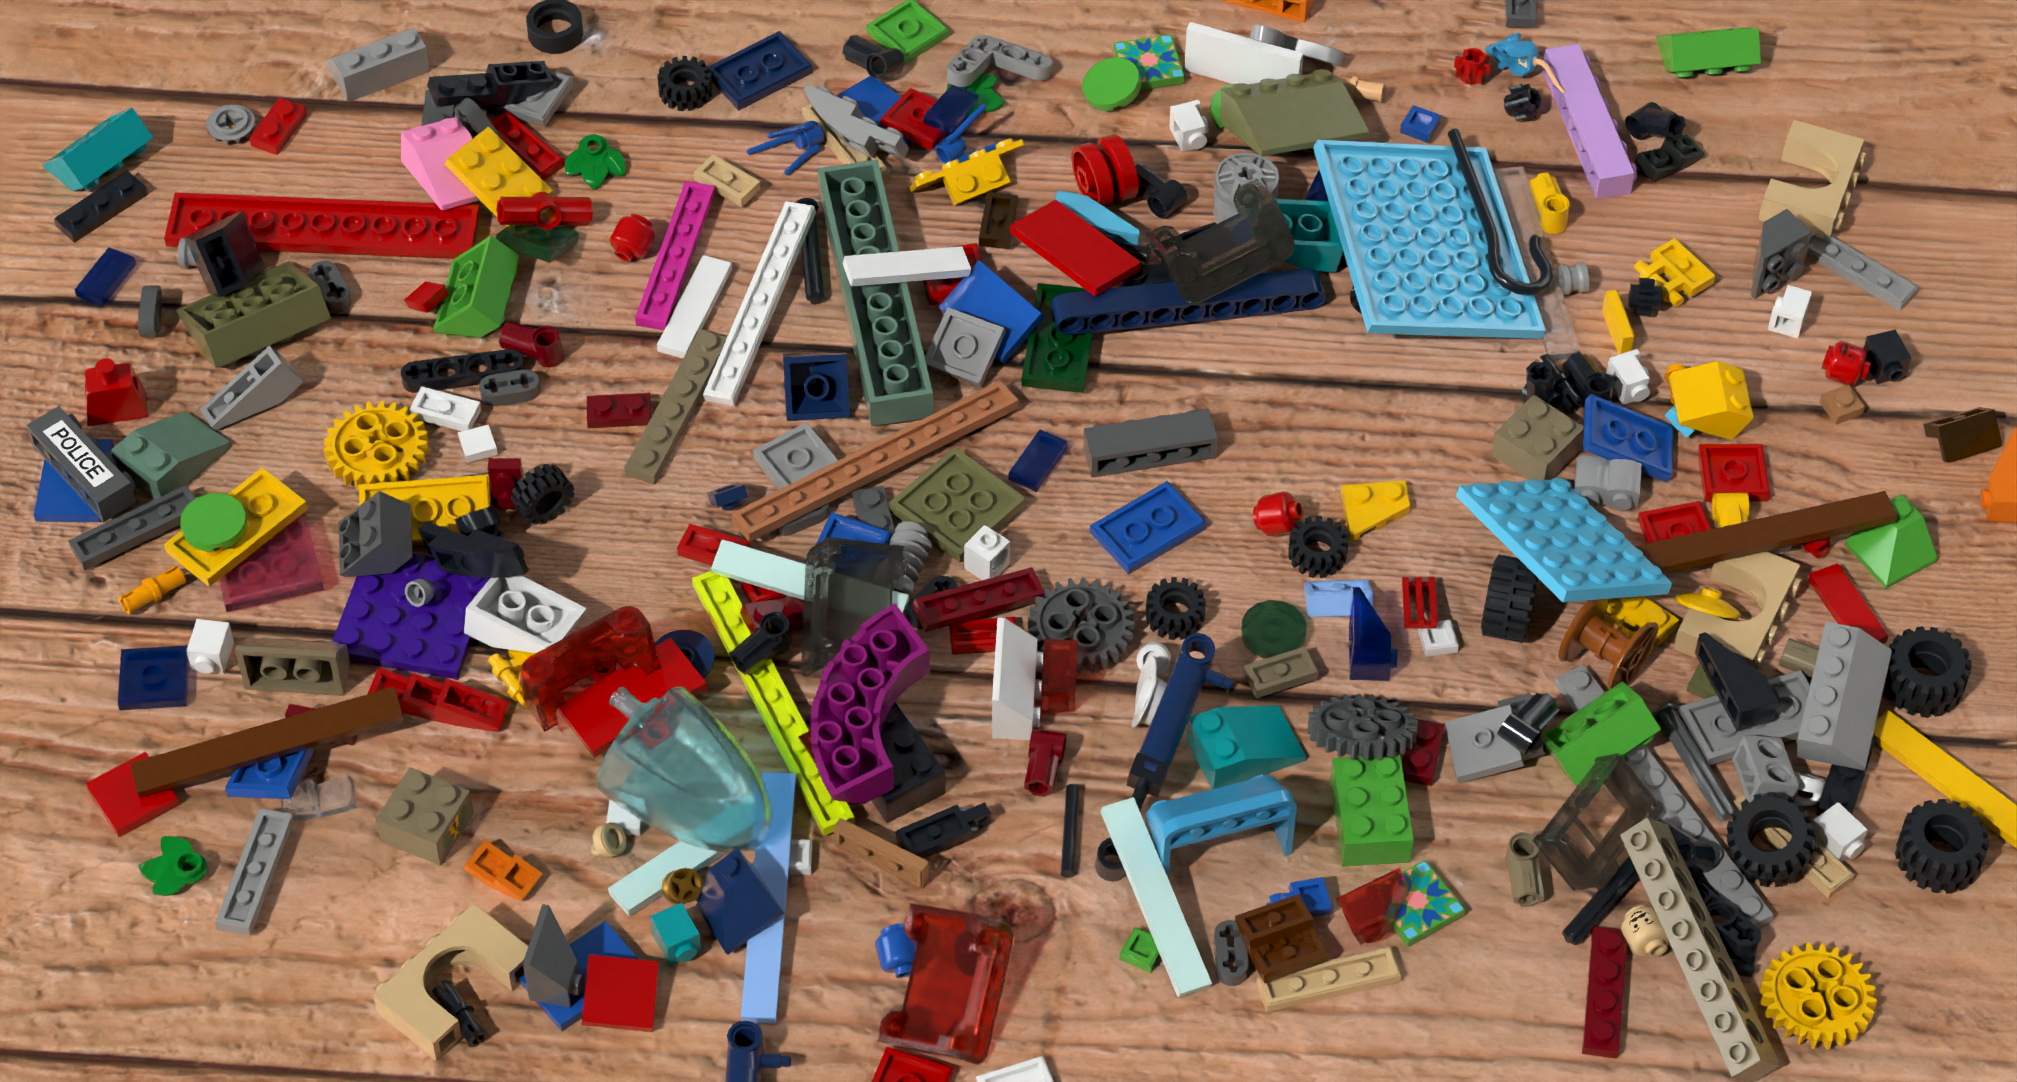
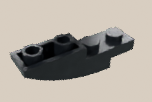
M545 61L488 64L486 73L429 77L427 87L436 107L458 105L465 98H469L484 111L509 105L538 94L553 86L554 80Z
M428 521L418 528L429 554L434 556L439 569L442 571L476 578L510 577L523 575L529 571L524 560L525 554L522 548L517 543L501 539L495 534H488L476 529L467 536Z

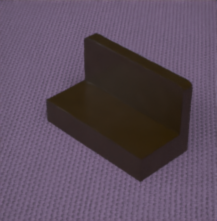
M1978 407L1923 424L1927 437L1938 438L1943 462H1953L2002 446L1995 409Z

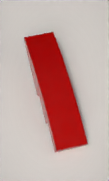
M378 667L367 693L370 694L395 686L402 713L464 728L498 732L509 704L506 700L448 678L442 684L412 672L409 679Z

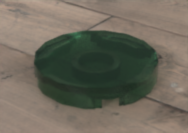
M1276 600L1259 602L1249 608L1242 618V640L1244 645L1253 654L1264 659L1301 648L1306 640L1307 623L1303 614L1291 604Z

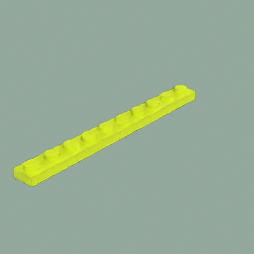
M709 571L693 577L692 584L729 654L748 638L751 633L740 614L743 605L728 577ZM771 658L751 675H744L737 669L790 773H796V784L823 836L834 832V825L839 818L855 824V816L848 803L833 800L823 784L814 759L811 733Z

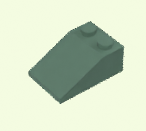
M184 411L134 430L112 448L111 452L121 473L126 471L133 479L135 486L155 500L187 485L231 447V442Z

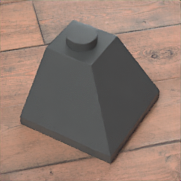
M542 904L523 962L529 1000L570 1008L574 995L579 996L581 993L583 975L579 974L577 959L550 906Z

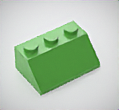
M1739 27L1656 35L1665 70L1667 72H1675L1676 77L1694 76L1693 70L1701 69L1705 70V74L1723 73L1722 67L1732 66L1734 72L1752 70L1751 65L1761 64L1759 28Z
M491 235L454 258L445 285L449 295L440 303L433 330L441 334L479 338L491 331L498 330L505 320L504 311L511 297L510 289L513 279L518 272L516 267L520 255Z
M1622 681L1542 734L1541 737L1543 745L1562 771L1577 786L1580 783L1586 784L1597 777L1598 771L1607 765H1614L1622 761L1626 757V753L1634 747L1649 743L1655 737L1654 734L1660 731L1661 728L1642 698Z

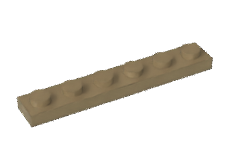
M699 329L625 465V476L651 484L656 483L705 391L727 337Z

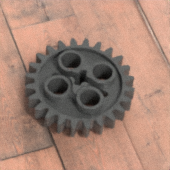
M1082 577L1080 584L1075 585L1074 581L1069 578L1068 586L1063 587L1059 582H1055V592L1045 588L1044 598L1039 596L1035 598V606H1030L1028 629L1029 634L1037 638V650L1044 652L1043 659L1051 656L1052 667L1062 662L1064 663L1065 672L1073 665L1076 666V671L1079 674L1083 666H1088L1091 673H1094L1095 664H1099L1102 668L1107 669L1108 659L1117 663L1119 661V653H1127V645L1132 644L1133 633L1135 632L1134 611L1129 610L1128 600L1121 601L1120 591L1111 594L1110 584L1101 589L1097 579L1092 585H1087L1086 579Z
M1344 694L1342 700L1331 697V703L1322 700L1320 706H1313V712H1309L1307 733L1310 734L1311 741H1316L1317 747L1326 746L1325 752L1327 753L1337 751V757L1348 754L1351 760L1356 759L1357 756L1363 757L1365 761H1369L1370 756L1382 760L1383 755L1395 758V752L1405 754L1406 748H1413V742L1417 741L1418 720H1415L1414 713H1408V707L1399 708V702L1389 704L1386 697L1375 700L1374 695L1363 698L1361 694H1357L1356 698H1351Z

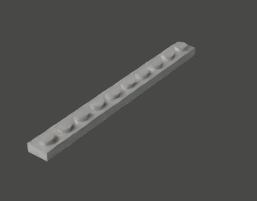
M1584 664L1555 677V687L1574 712H1577L1605 693ZM1645 745L1636 746L1628 751L1626 757L1614 765L1654 819L1666 820L1696 840L1708 843L1713 847L1715 862L1712 868L1704 873L1695 872L1702 883L1757 926L1758 929L1771 923L1773 919L1772 912Z

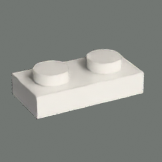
M421 386L409 409V413H417L418 420L458 431L472 429L481 412V404L479 401Z

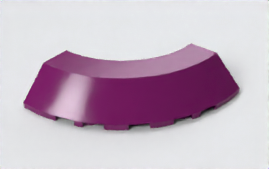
M895 603L861 624L860 630L850 640L845 639L841 644V650L825 667L820 678V685L816 696L813 699L810 729L814 759L823 784L832 799L836 801L866 804L894 789L893 765L887 757L881 741L883 724L891 707L900 695L916 681L930 674V650Z

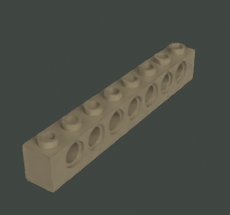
M1648 817L1620 834L1622 841L1731 1077L1746 1082H1754L1781 1065L1668 825Z

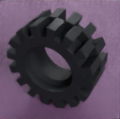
M682 56V60L678 61V58L674 57L672 58V64L667 60L664 63V67H660L659 74H657L659 96L664 104L668 103L669 108L673 109L676 105L678 111H683V107H688V111H692L694 105L699 109L702 107V102L707 103L709 101V96H712V78L710 68L705 65L703 60L698 62L697 57L692 56L691 60H688L687 56ZM681 81L694 82V84L689 86L676 85V83Z
M544 464L542 469L539 466L535 467L532 474L529 471L525 473L526 478L518 480L517 484L519 487H514L512 490L514 494L511 495L512 503L526 521L538 525L539 522L542 524L547 523L548 518H551V520L556 519L555 514L558 512L562 514L565 511L563 507L571 504L572 501L569 498H574L575 493L573 490L575 489L559 467L554 464L551 467L549 464Z
M1310 516L1305 518V524L1300 520L1296 524L1297 528H1292L1289 538L1288 557L1289 560H1292L1291 565L1294 568L1299 566V573L1304 574L1307 570L1309 571L1308 577L1314 578L1315 573H1319L1320 578H1325L1327 571L1332 576L1336 574V568L1339 571L1343 568V563L1346 562L1348 538L1346 530L1341 531L1342 525L1339 522L1333 526V519L1329 517L1326 522H1323L1322 516H1316V521H1312ZM1311 542H1322L1327 544L1330 549L1325 552H1315L1308 549L1306 545Z
M1171 577V583H1168L1166 578L1160 580V586L1155 583L1152 586V591H1148L1146 599L1147 624H1150V629L1153 632L1158 629V636L1162 638L1165 633L1169 634L1168 640H1174L1175 635H1179L1180 640L1186 638V633L1191 635L1196 633V629L1200 630L1202 622H1204L1206 599L1203 598L1204 592L1202 589L1197 590L1198 585L1194 582L1189 586L1188 579L1182 578L1181 583L1177 582V577ZM1170 603H1179L1186 606L1188 611L1181 614H1172L1165 611L1163 607Z

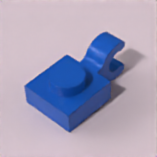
M1324 877L1290 882L1289 893L1270 895V902L1266 904L1268 905L1299 894L1312 917L1330 914L1332 910Z

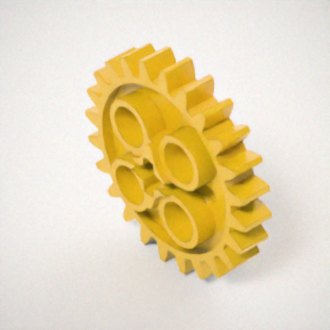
M383 400L379 402L378 407H373L371 402L368 401L366 409L363 410L358 405H354L355 413L351 414L343 411L344 420L334 419L335 428H327L328 437L323 440L325 446L323 450L328 469L334 470L336 479L343 477L344 485L346 486L354 481L357 490H359V484L398 482L400 477L409 481V471L418 473V463H425V454L429 453V441L424 422L418 421L417 413L409 415L408 407L406 406L398 411L396 402H393L389 408H385Z
M1810 942L1806 943L1803 952L1796 945L1792 946L1790 955L1782 950L1778 960L1772 958L1769 968L1765 969L1762 978L1763 981L1759 992L1763 994L1760 1004L1767 1006L1765 1017H1776L1773 1024L1774 1029L1783 1026L1786 1028L1784 1038H1788L1792 1034L1797 1035V1045H1801L1805 1039H1808L1812 1049H1815L1818 1041H1822L1827 1050H1830L1833 1040L1840 1047H1844L1846 1037L1853 1042L1856 1041L1858 1033H1864L1868 1022L1872 1021L1873 1010L1877 1003V999L1873 998L1876 987L1869 985L1871 974H1860L1863 964L1851 965L1852 954L1850 953L1843 958L1839 957V947H1835L1831 953L1826 952L1824 943H1821L1818 951L1813 950ZM1821 974L1828 975L1831 978H1825ZM1790 984L1796 985L1799 988H1793L1790 986ZM1837 1003H1842L1847 1007L1839 1006ZM1804 1013L1812 1014V1015H1814L1815 1017H1809V1016L1805 1015Z

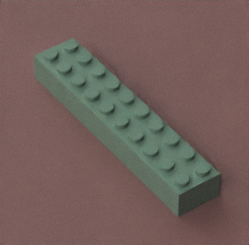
M878 160L817 168L820 201L870 425L872 427L924 419L933 414V391L907 282L851 287L843 266L844 256L900 252Z

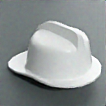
M1150 656L1146 660L1139 676L1135 698V713L1131 724L1132 728H1135L1138 723L1151 724L1167 685L1165 681L1156 676L1157 661L1155 656Z

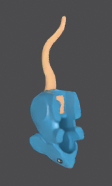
M1514 33L1485 48V51L1495 61L1499 62V69L1503 70L1508 67L1509 72L1516 76H1524L1534 71L1538 64L1547 71L1556 88L1565 93V90L1556 80L1550 66L1542 59H1539L1537 46L1528 40L1518 41L1521 37L1520 33Z

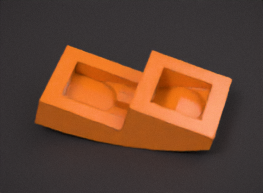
M486 839L465 863L463 870L488 886L519 901L525 899L543 875V873L516 854L511 858Z

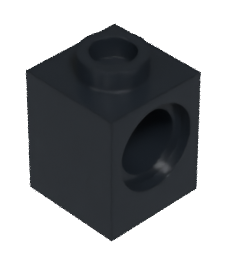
M1896 329L1867 336L1864 344V349L1866 350L1865 360L1871 362L1869 371L1877 384L1888 381L1895 382L1906 377L1911 356Z

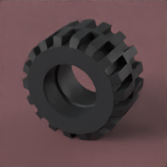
M1498 554L1493 562L1481 631L1484 636L1523 643L1528 634L1538 577L1516 557Z
M1924 626L1916 627L1915 631L1909 628L1903 631L1902 636L1898 634L1889 646L1892 654L1883 689L1887 690L1885 696L1888 700H1895L1894 706L1898 709L1905 708L1907 713L1913 716L1915 712L1920 713L1921 717L1928 718L1929 714L1938 717L1942 716L1943 711L1948 713L1952 711L1954 706L1958 705L1962 699L1972 667L1971 660L1968 659L1969 652L1967 648H1961L1962 642L1958 638L1954 640L1950 638L1951 633L1947 631L1944 633L1938 632V628L1935 627L1925 630ZM1914 668H1926L1938 676H1927L1919 673Z
M1768 792V797L1765 798L1761 797V793L1753 795L1754 801L1749 802L1745 799L1741 802V811L1736 808L1731 814L1733 821H1728L1727 842L1732 861L1742 874L1746 873L1747 880L1752 883L1759 879L1760 886L1768 887L1769 882H1774L1775 887H1782V881L1788 879L1791 884L1797 881L1796 874L1799 873L1804 876L1808 872L1807 864L1812 865L1815 860L1814 852H1817V843L1811 816L1808 810H1803V805L1798 800L1791 803L1789 795L1783 794L1781 798H1777L1776 792ZM1767 828H1781L1792 836L1784 848L1774 852L1761 851L1752 845L1754 837L1760 831Z
M1938 799L1937 803H1933L1932 800L1924 801L1923 807L1916 805L1912 812L1907 814L1896 844L1895 856L1896 859H1899L1898 867L1901 871H1907L1905 877L1910 882L1916 880L1918 882L1917 887L1923 890L1926 886L1931 888L1933 893L1945 890V893L1949 894L1954 893L1955 888L1960 891L1966 889L1968 883L1972 884L1976 880L1986 857L1990 840L1987 839L1989 835L1987 827H1982L1983 820L1981 817H1974L1972 815L1974 810L1968 806L1964 809L1956 801L1950 804L1946 803V799ZM1937 840L1945 842L1956 851L1944 852L1938 850L1928 841Z

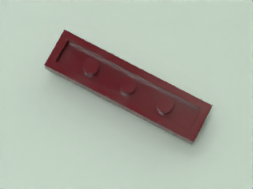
M1033 567L914 598L912 607L924 631L928 632L1035 603L1037 596L1044 598V589Z
M1593 927L1582 1043V1054L1614 1059L1618 1057L1627 941L1622 934V930Z

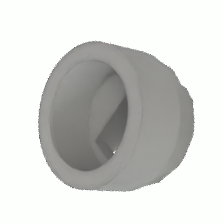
M422 578L409 582L405 587L407 600L416 607L427 604L433 599L435 593L433 584Z

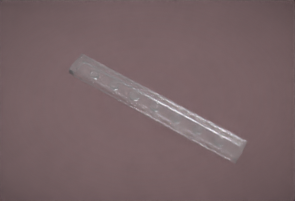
M1520 166L1494 169L1493 171L1530 283H1534L1540 278V270L1529 251V239L1532 235L1540 236L1542 251L1552 267L1553 279L1549 288L1534 296L1546 330L1542 337L1546 354H1550L1553 361L1566 360L1571 354L1579 352L1580 348L1524 168Z

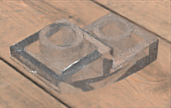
M348 774L320 784H316L311 778L299 782L291 799H281L282 812L292 814L294 820H307L355 809L357 806L354 780Z

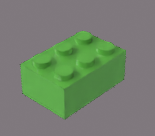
M1396 754L1395 758L1383 755L1382 760L1370 756L1369 761H1365L1363 757H1357L1354 760H1351L1350 757L1332 758L1330 786L1342 867L1410 863L1414 838L1400 754Z

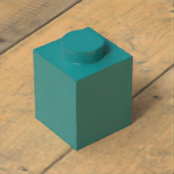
M682 902L650 916L652 935L669 966L678 962H687L701 953L700 934Z

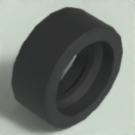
M568 0L541 1L534 5L526 16L528 39L532 46L541 52L549 54L564 53L572 50L581 42L583 37L581 12L575 4ZM550 20H563L572 24L566 30L555 33L544 32L538 28Z

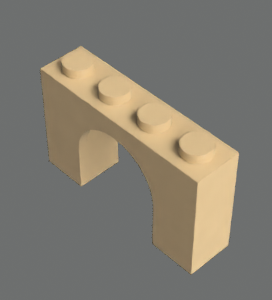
M1793 120L1786 138L1781 161L1815 170L1824 175L1831 184L1822 188L1810 189L1770 179L1763 197L1758 220L1764 222L1788 209L1812 233H1815V237L1824 239V236L1830 238L1833 229L1839 230L1841 227L1844 212L1840 210H1847L1852 195V192H1848V189H1855L1859 172H1855V170H1862L1866 153L1861 151L1864 139Z
M1767 551L1713 563L1710 578L1747 593L1757 602L1761 612L1749 620L1729 621L1689 608L1678 629L1674 649L1697 658L1695 650L1699 634L1706 632L1749 665L1760 669L1767 652L1763 648L1766 643L1769 645L1773 643L1778 631V626H1775L1777 620L1783 621L1788 612L1790 603L1786 601L1789 596L1795 598L1800 588L1802 579L1797 578L1800 564Z
M473 904L466 911L458 913L451 925L441 934L434 935L418 955L406 960L397 974L390 980L383 981L378 986L375 994H373L377 1013L434 1060L438 1061L462 1038L458 1019L428 995V988L433 979L449 967L462 964L474 965L484 969L509 990L513 991L521 984L520 977L525 974L523 962L528 946L481 908Z

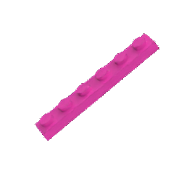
M685 181L636 313V326L665 330L672 316L713 202L715 186Z

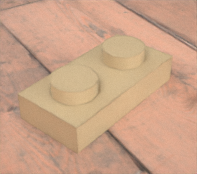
M714 154L694 171L695 181L715 186L716 193L740 207H743L761 190L758 179Z

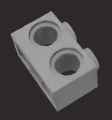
M1744 734L1732 760L1746 799L1752 802L1754 801L1753 795L1761 793V797L1765 798L1768 797V792H1776L1777 798H1781L1783 794L1790 796L1792 801L1793 797L1798 793L1799 780L1794 774L1790 763V756L1785 750L1782 739Z

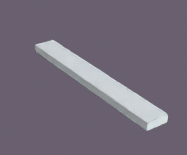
M785 201L703 393L705 401L735 406L816 214L814 206Z

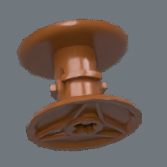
M1609 599L1588 600L1575 616L1564 635L1559 648V660L1561 662L1571 661L1586 647L1594 652V656L1598 659H1605L1614 665L1608 680L1609 690L1622 681L1627 685L1634 678L1649 655L1657 638L1658 624L1656 622L1646 623L1631 637L1622 631L1620 624L1615 623L1613 626L1604 620Z

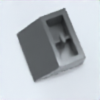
M1788 209L1763 222L1754 261L1751 296L1754 299L1765 293L1773 292L1779 285L1788 280L1798 278L1804 270L1803 266L1809 250L1812 232Z
M378 491L339 522L338 557L340 560V575L343 577L393 573L413 557L411 505Z

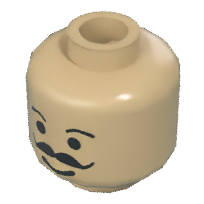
M1638 905L1625 914L1621 930L1627 944L1635 955L1655 958L1665 953L1670 942L1652 906Z

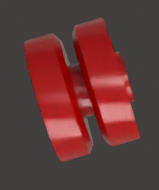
M1111 134L1098 139L1096 146L1091 142L1073 148L1071 154L1072 168L1081 195L1090 197L1103 207L1111 206L1114 199L1118 202H1123L1136 197L1139 186L1137 171L1130 151L1120 136Z

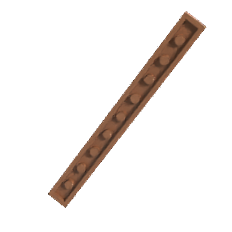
M999 381L733 512L732 522L744 537L751 542L1017 410L1019 400L1002 381Z

